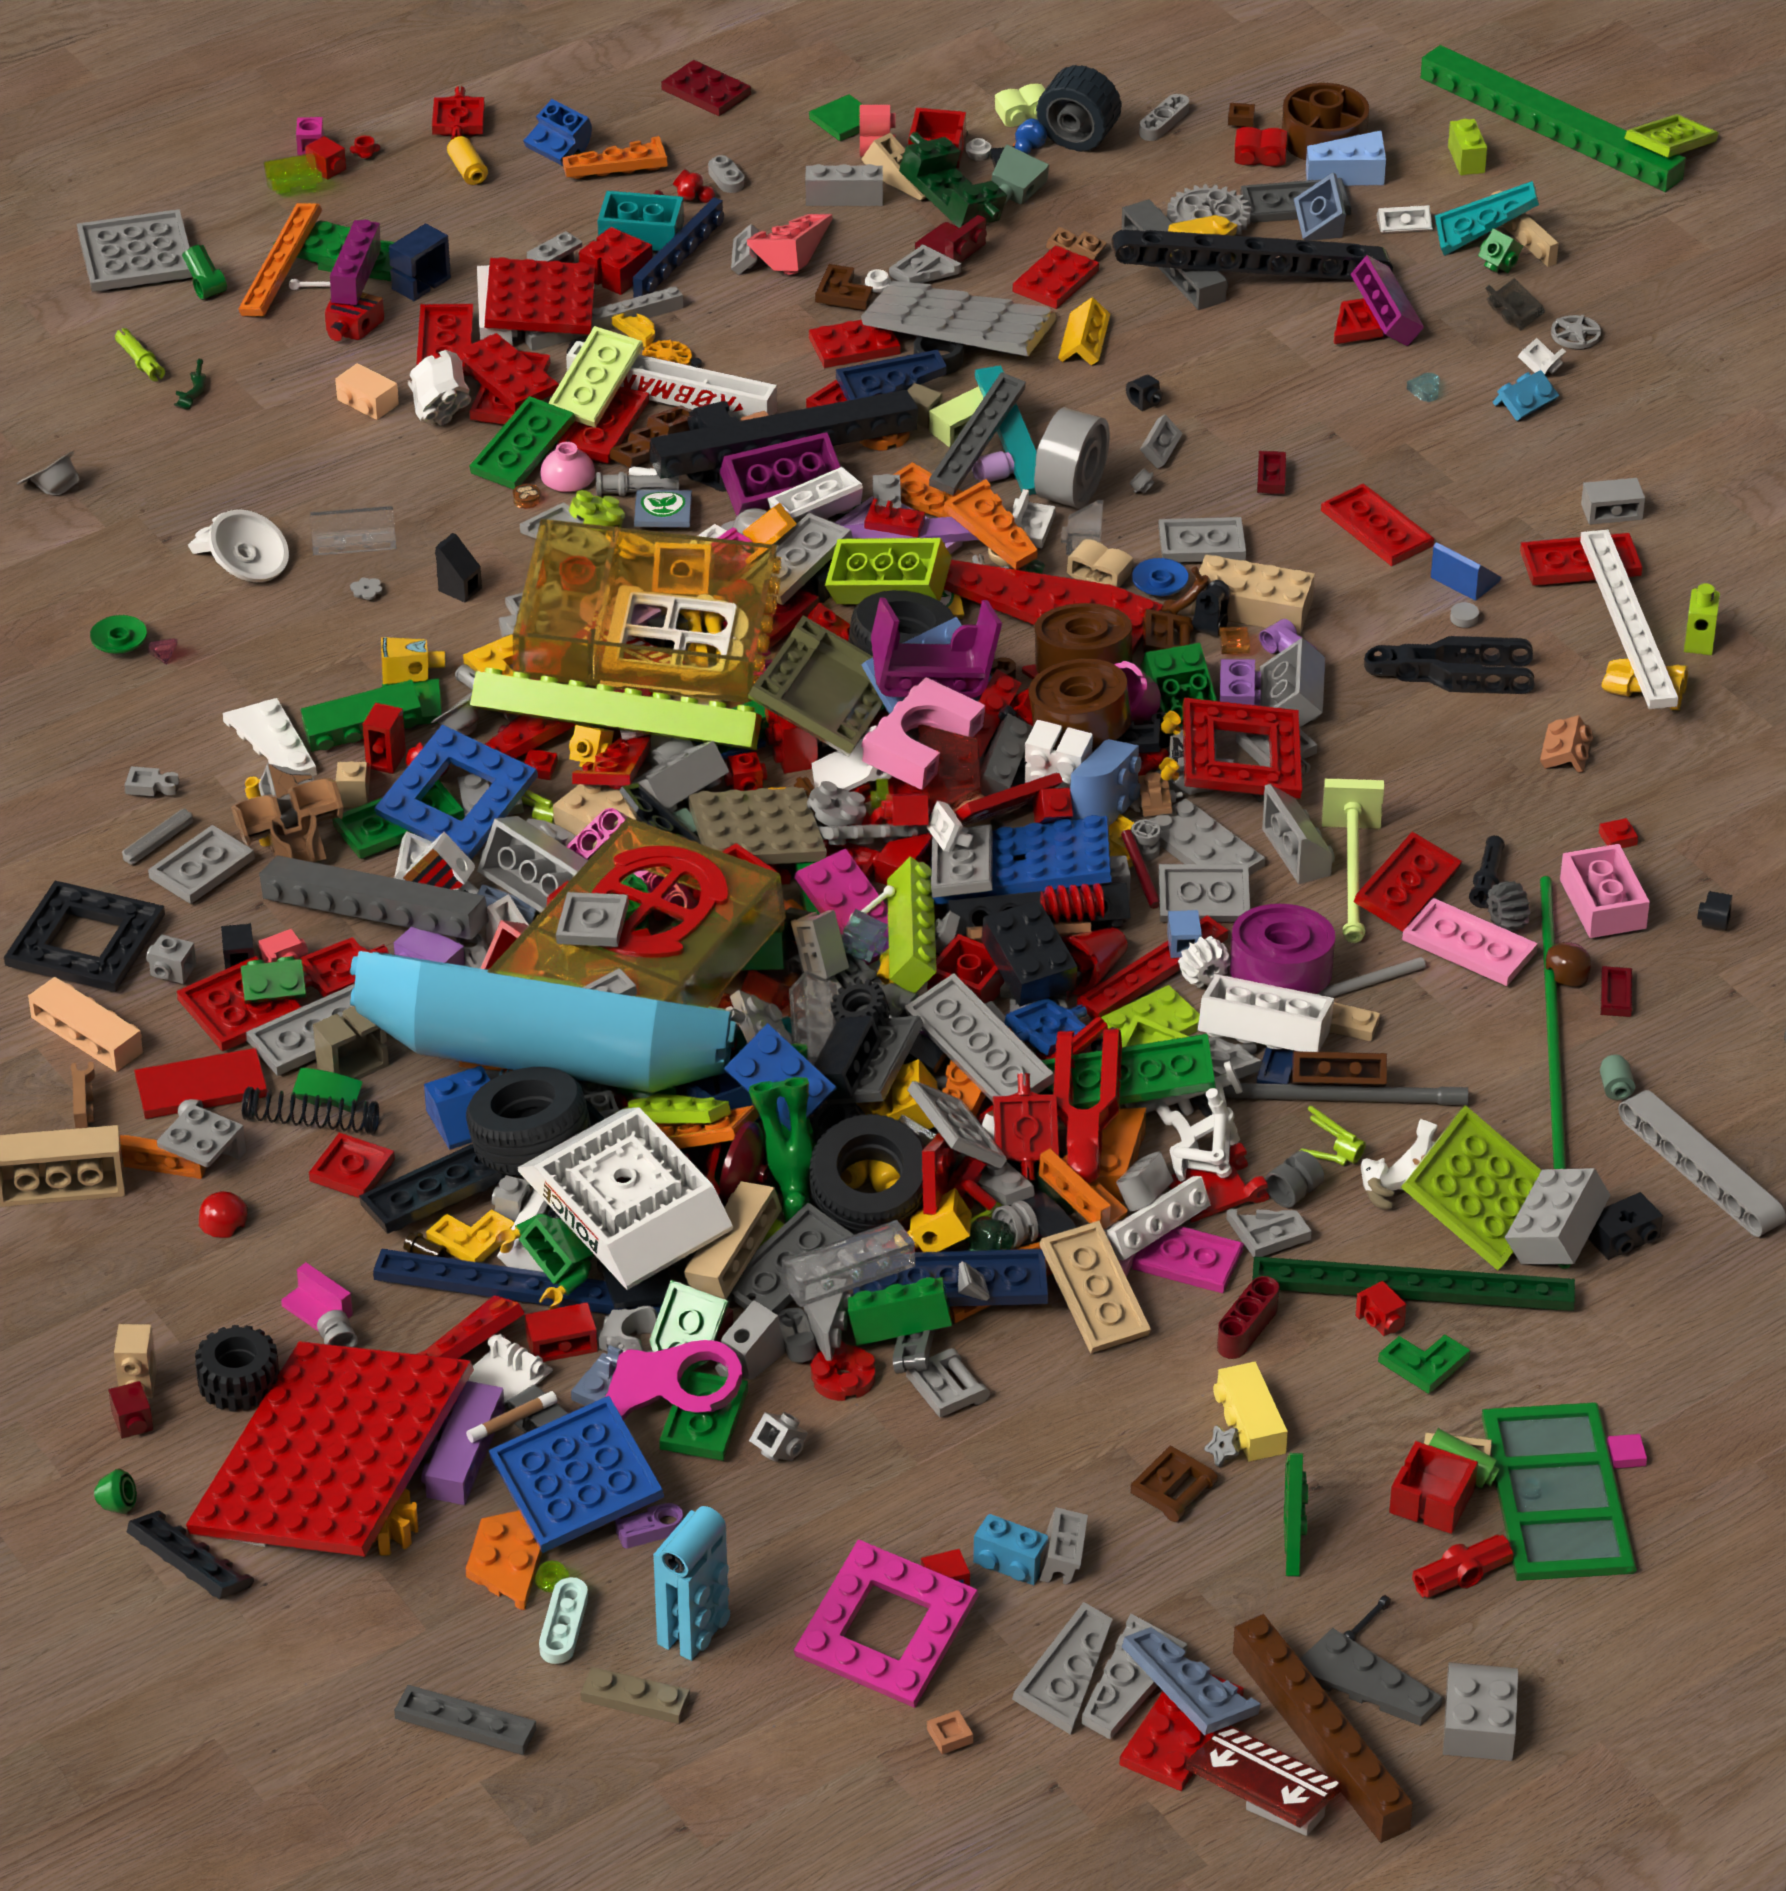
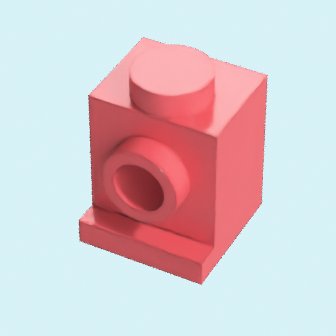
M292 929L258 941L260 960H264L265 963L277 962V959L281 957L291 956L297 960L302 956L308 955L305 941L302 938L298 939Z

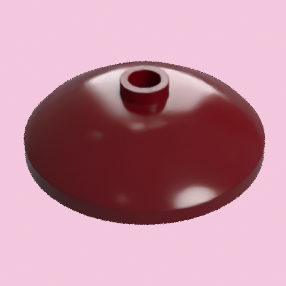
M747 1121L740 1127L727 1153L719 1183V1198L724 1208L728 1203L730 1195L735 1192L741 1181L760 1185V1183L764 1184L768 1178L769 1166L766 1165V1143L763 1131L756 1122Z

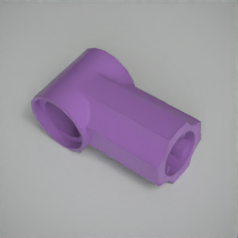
M1287 619L1279 620L1262 630L1259 634L1261 645L1269 653L1282 652L1302 638L1297 635L1294 625Z

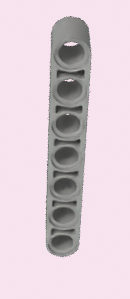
M1644 1090L1619 1104L1620 1117L1631 1130L1750 1234L1759 1237L1785 1223V1211L1772 1195L1654 1093Z

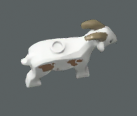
M1420 1119L1416 1131L1417 1140L1390 1168H1388L1384 1158L1378 1161L1368 1158L1363 1159L1361 1164L1363 1186L1374 1206L1385 1210L1392 1208V1202L1385 1200L1382 1196H1394V1190L1402 1189V1184L1435 1143L1432 1139L1438 1125Z

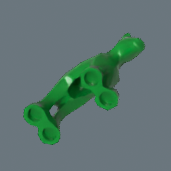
M800 1043L791 1044L806 1059L808 1058L807 1045ZM803 1077L787 1078L785 1081L759 1082L749 1087L752 1103L761 1116L766 1133L767 1163L782 1190V1214L785 1223L807 1203L813 1206L812 1199L809 1196L810 1160L816 1143L810 1119L806 1118L809 1081L808 1078ZM780 1096L785 1098L788 1106L791 1132L780 1123L777 1099Z

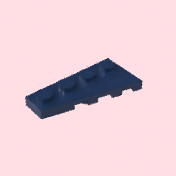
M938 350L836 369V379L847 401L908 390L914 383L921 385L946 375V364Z

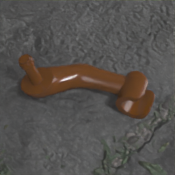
M1196 566L1193 567L1191 571L1196 577L1193 586L1178 601L1166 600L1161 611H1169L1171 614L1178 615V612L1190 606L1196 600L1197 595L1209 584V577L1207 575L1201 576L1199 569Z

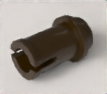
M420 1232L409 1233L404 1241L403 1249L409 1253L445 1257V1246L423 1238V1234Z

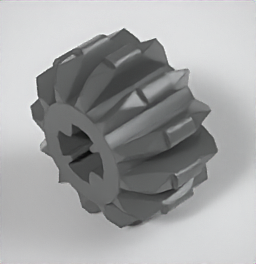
M1515 881L1500 882L1498 885H1493L1492 889H1489L1487 903L1489 905L1488 912L1491 915L1490 921L1494 925L1511 932L1523 929L1529 923L1528 916L1531 913L1529 910L1530 902L1527 900L1526 891H1523V886Z

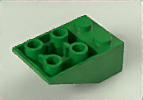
M1201 643L1145 653L1140 668L1158 685L1161 703L1157 713L1176 712L1181 718V723L1178 725L1181 727L1183 726L1182 706L1184 698L1217 701Z

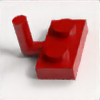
M965 1156L950 1176L944 1194L956 1188L964 1200L963 1195L967 1192L987 1210H991L997 1202L977 1184L982 1177L981 1171L986 1164L971 1156Z

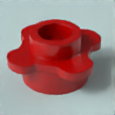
M367 135L357 137L354 140V146L350 147V152L358 154L361 158H369L374 152L380 150V145L375 144L374 138Z

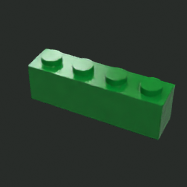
M408 680L301 708L303 727L311 752L328 750L333 746L355 743L360 739H364L362 724L375 703L403 708L404 728H412L417 724L423 723L421 705L413 681Z

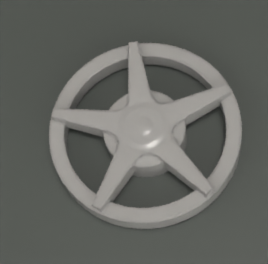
M1583 314L1581 316L1569 315L1556 319L1551 327V336L1561 346L1571 349H1584L1595 345L1600 340L1601 328L1594 320L1584 317L1585 315ZM1558 326L1565 329V331L1559 334L1555 330ZM1586 334H1596L1594 338L1585 342Z

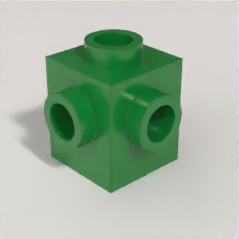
M1492 229L1488 238L1482 243L1478 257L1485 261L1484 266L1491 271L1498 273L1500 269L1509 273L1511 268L1516 265L1523 245L1515 239Z

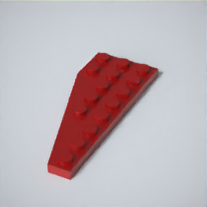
M951 560L944 590L980 604L982 600H988L993 609L1033 625L1045 612L1064 605L1091 603L1113 607L1125 613L1131 620L1132 655L1143 641V616L1145 610L1161 611L1163 606L1148 598L1110 584Z

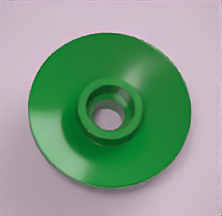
M128 615L106 617L98 621L90 631L92 644L103 652L113 654L132 651L141 646L147 638L145 624L138 618Z

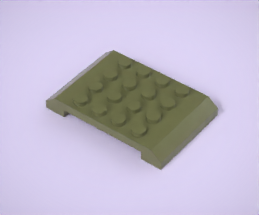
M802 616L790 637L748 694L749 699L848 757L883 706L882 700L862 667V664L866 660L873 658V656L805 616Z

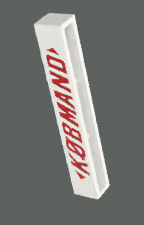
M576 341L567 354V371L585 342ZM638 355L621 384V387L648 392L649 400L674 406L682 405L691 410L726 400L730 410L728 414L730 417L736 416L738 420L764 410L768 415H774L777 412V385Z

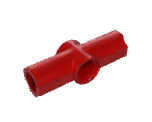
M1497 1534L1469 1547L1459 1543L1445 1551L1440 1560L1414 1570L1412 1580L1416 1586V1591L1422 1598H1429L1456 1585L1467 1589L1476 1585L1482 1579L1484 1573L1513 1560V1552L1508 1539L1503 1534L1500 1536Z

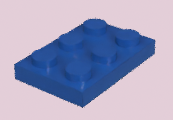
M768 1023L724 1068L748 1093L749 1087L759 1082L785 1081L787 1078L793 1077L808 1078L807 1119L836 1090L834 1084ZM780 1096L777 1099L780 1123L791 1132L788 1106L785 1098Z

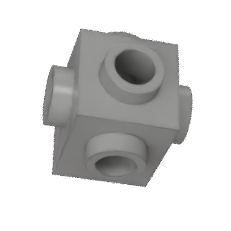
M161 934L155 944L151 945L147 951L146 960L149 962L150 975L160 979L184 984L197 965L193 942Z
M765 1412L749 1441L759 1447L761 1454L772 1461L778 1462L779 1459L793 1461L802 1451L808 1432L798 1426L800 1420L789 1413L783 1412L782 1415Z

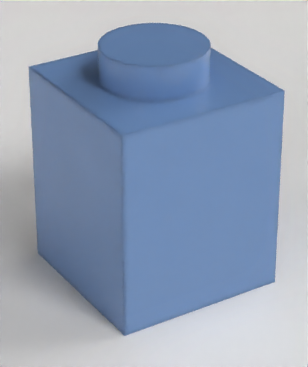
M1198 910L1168 911L1167 937L1170 958H1181V951L1188 949L1190 943L1194 944L1198 941L1199 937H1202Z

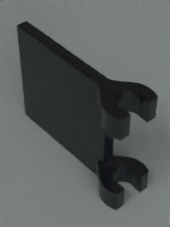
M600 1260L597 1261L599 1273L602 1272L614 1309L663 1303L672 1280L668 1268L626 1290Z

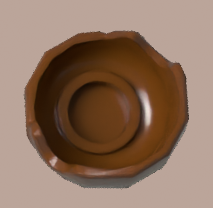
M1560 942L1549 948L1546 955V969L1548 970L1550 967L1553 969L1554 979L1558 983L1568 986H1581L1588 980L1591 969V957L1579 944Z

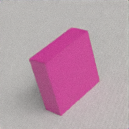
M1640 1434L1608 1436L1607 1444L1613 1469L1646 1466L1647 1457Z

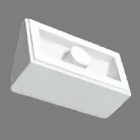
M1430 205L1378 209L1376 216L1381 234L1432 231Z

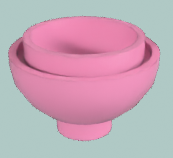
M562 442L543 461L540 471L541 480L546 486L556 491L575 492L592 483L595 478V467L591 458L585 452L579 450L576 444Z

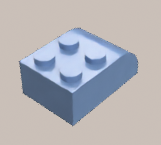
M1107 739L1071 773L1070 795L1073 817L1070 820L1084 819L1090 815L1107 816L1109 826L1117 819L1119 814L1126 812L1127 808L1139 798L1141 787L1140 783H1138V773L1141 768V758L1138 757L1139 745Z

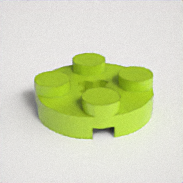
M585 490L577 491L569 507V513L572 517L576 519L577 515L584 518L583 524L607 531L608 528H614V525L621 528L625 517L624 511L618 506V499L611 496L601 498Z

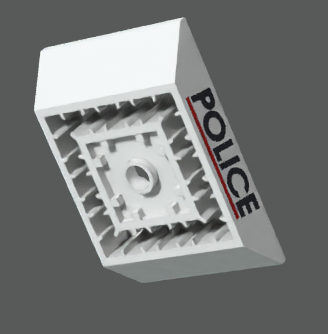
M640 1107L622 1109L518 1167V1172L626 1290L733 1230V1225L712 1183ZM619 1177L631 1178L626 1183L616 1181Z

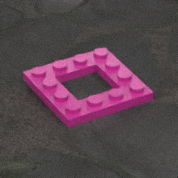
M858 1539L794 1648L795 1656L915 1708L979 1596L978 1590ZM873 1585L929 1609L900 1660L844 1637Z

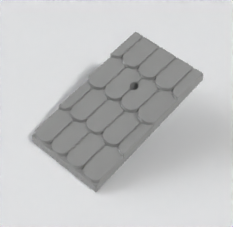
M891 281L861 315L863 325L1024 356H1029L1057 320L1055 312L1051 311L1049 307L1015 304L1010 299L971 296L965 291L932 288L931 284Z

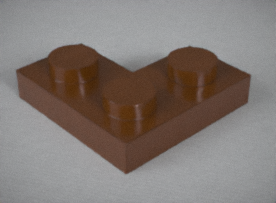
M829 264L815 293V302L829 306L836 305L855 310H866L873 296V287L851 283L854 278L853 267Z

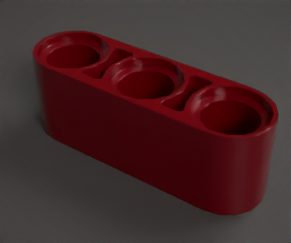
M1260 1276L1252 1280L1218 1324L1217 1351L1221 1356L1228 1359H1237L1243 1356L1278 1311L1279 1284L1275 1279L1268 1276Z

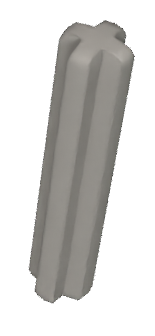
M186 809L179 810L122 851L123 860L130 865L137 863L192 824V813Z

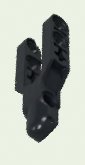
M1448 636L1432 644L1377 645L1368 650L1364 657V667L1371 675L1397 677V679L1405 682H1429L1448 692L1526 694L1535 686L1534 673L1530 669L1522 667L1528 665L1533 659L1532 644L1523 638ZM1488 648H1496L1499 650V652L1495 655H1487L1484 653V651ZM1461 649H1466L1465 653H1461ZM1525 649L1528 653L1523 656H1516L1513 654V651ZM1377 651L1382 653L1380 656L1374 655ZM1496 675L1501 678L1499 681L1495 683H1491L1485 680L1488 676ZM1462 676H1467L1466 680H1461ZM1519 676L1529 678L1526 683L1522 684L1514 681Z

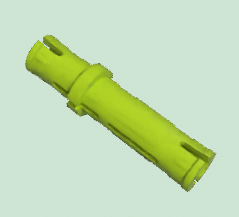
M122 328V332L125 335L118 330L115 334V340L133 358L136 367L140 371L145 372L152 381H158L154 374L162 379L165 375V369L156 361L155 355L151 351H147L131 334L129 329Z

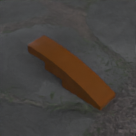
M680 405L649 416L646 427L630 432L627 443L611 448L610 458L629 468L650 460V438L690 431L687 419L691 410Z

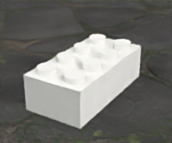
M1215 974L1202 996L1198 1031L1206 1032L1212 1037L1226 1036L1236 1038L1241 1043L1256 1042L1265 1044L1271 1049L1285 1048L1303 1052H1319L1330 1032L1334 998Z

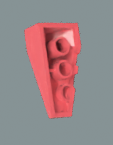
M807 214L789 221V225L772 227V233L766 235L764 231L756 233L747 239V245L774 271H783L784 274H796L810 261L833 219L832 214Z

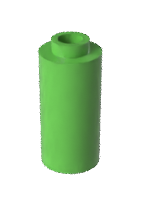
M1440 1428L1436 1430L1429 1443L1430 1446L1477 1461L1476 1486L1481 1489L1484 1483L1491 1486L1499 1471V1468L1494 1466L1497 1459Z

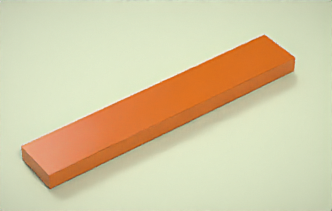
M296 204L238 308L241 316H265L322 212L320 204Z

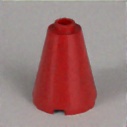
M1106 928L1061 938L1078 966L1075 989L1067 992L1080 995L1097 986L1127 951L1128 942L1123 932L1117 928Z

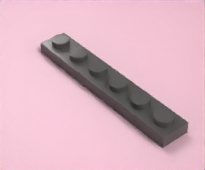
M1003 372L1000 373L931 475L929 486L954 496L1025 390V381Z

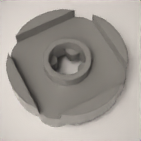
M823 781L820 787L814 788L807 801L809 810L812 808L816 812L814 817L828 826L861 825L866 814L865 798L862 794L839 788L830 781Z

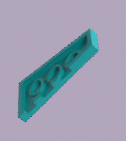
M1533 181L1435 215L1443 255L1445 256L1492 231V229L1538 206L1539 200Z

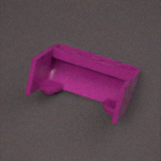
M886 598L879 599L871 634L876 685L883 695L888 697H907L912 687L918 686L926 677L969 698L978 697L984 692L988 685L1002 627L1001 620L988 600H982L977 624L963 625L956 629L950 644L899 643V620Z

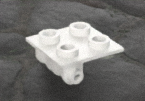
M494 1334L488 1340L490 1351L473 1365L474 1371L468 1381L502 1387L505 1405L507 1400L531 1385L536 1386L553 1369L543 1363L541 1357H535L530 1354L526 1348H520V1345L517 1343L511 1344L502 1334Z

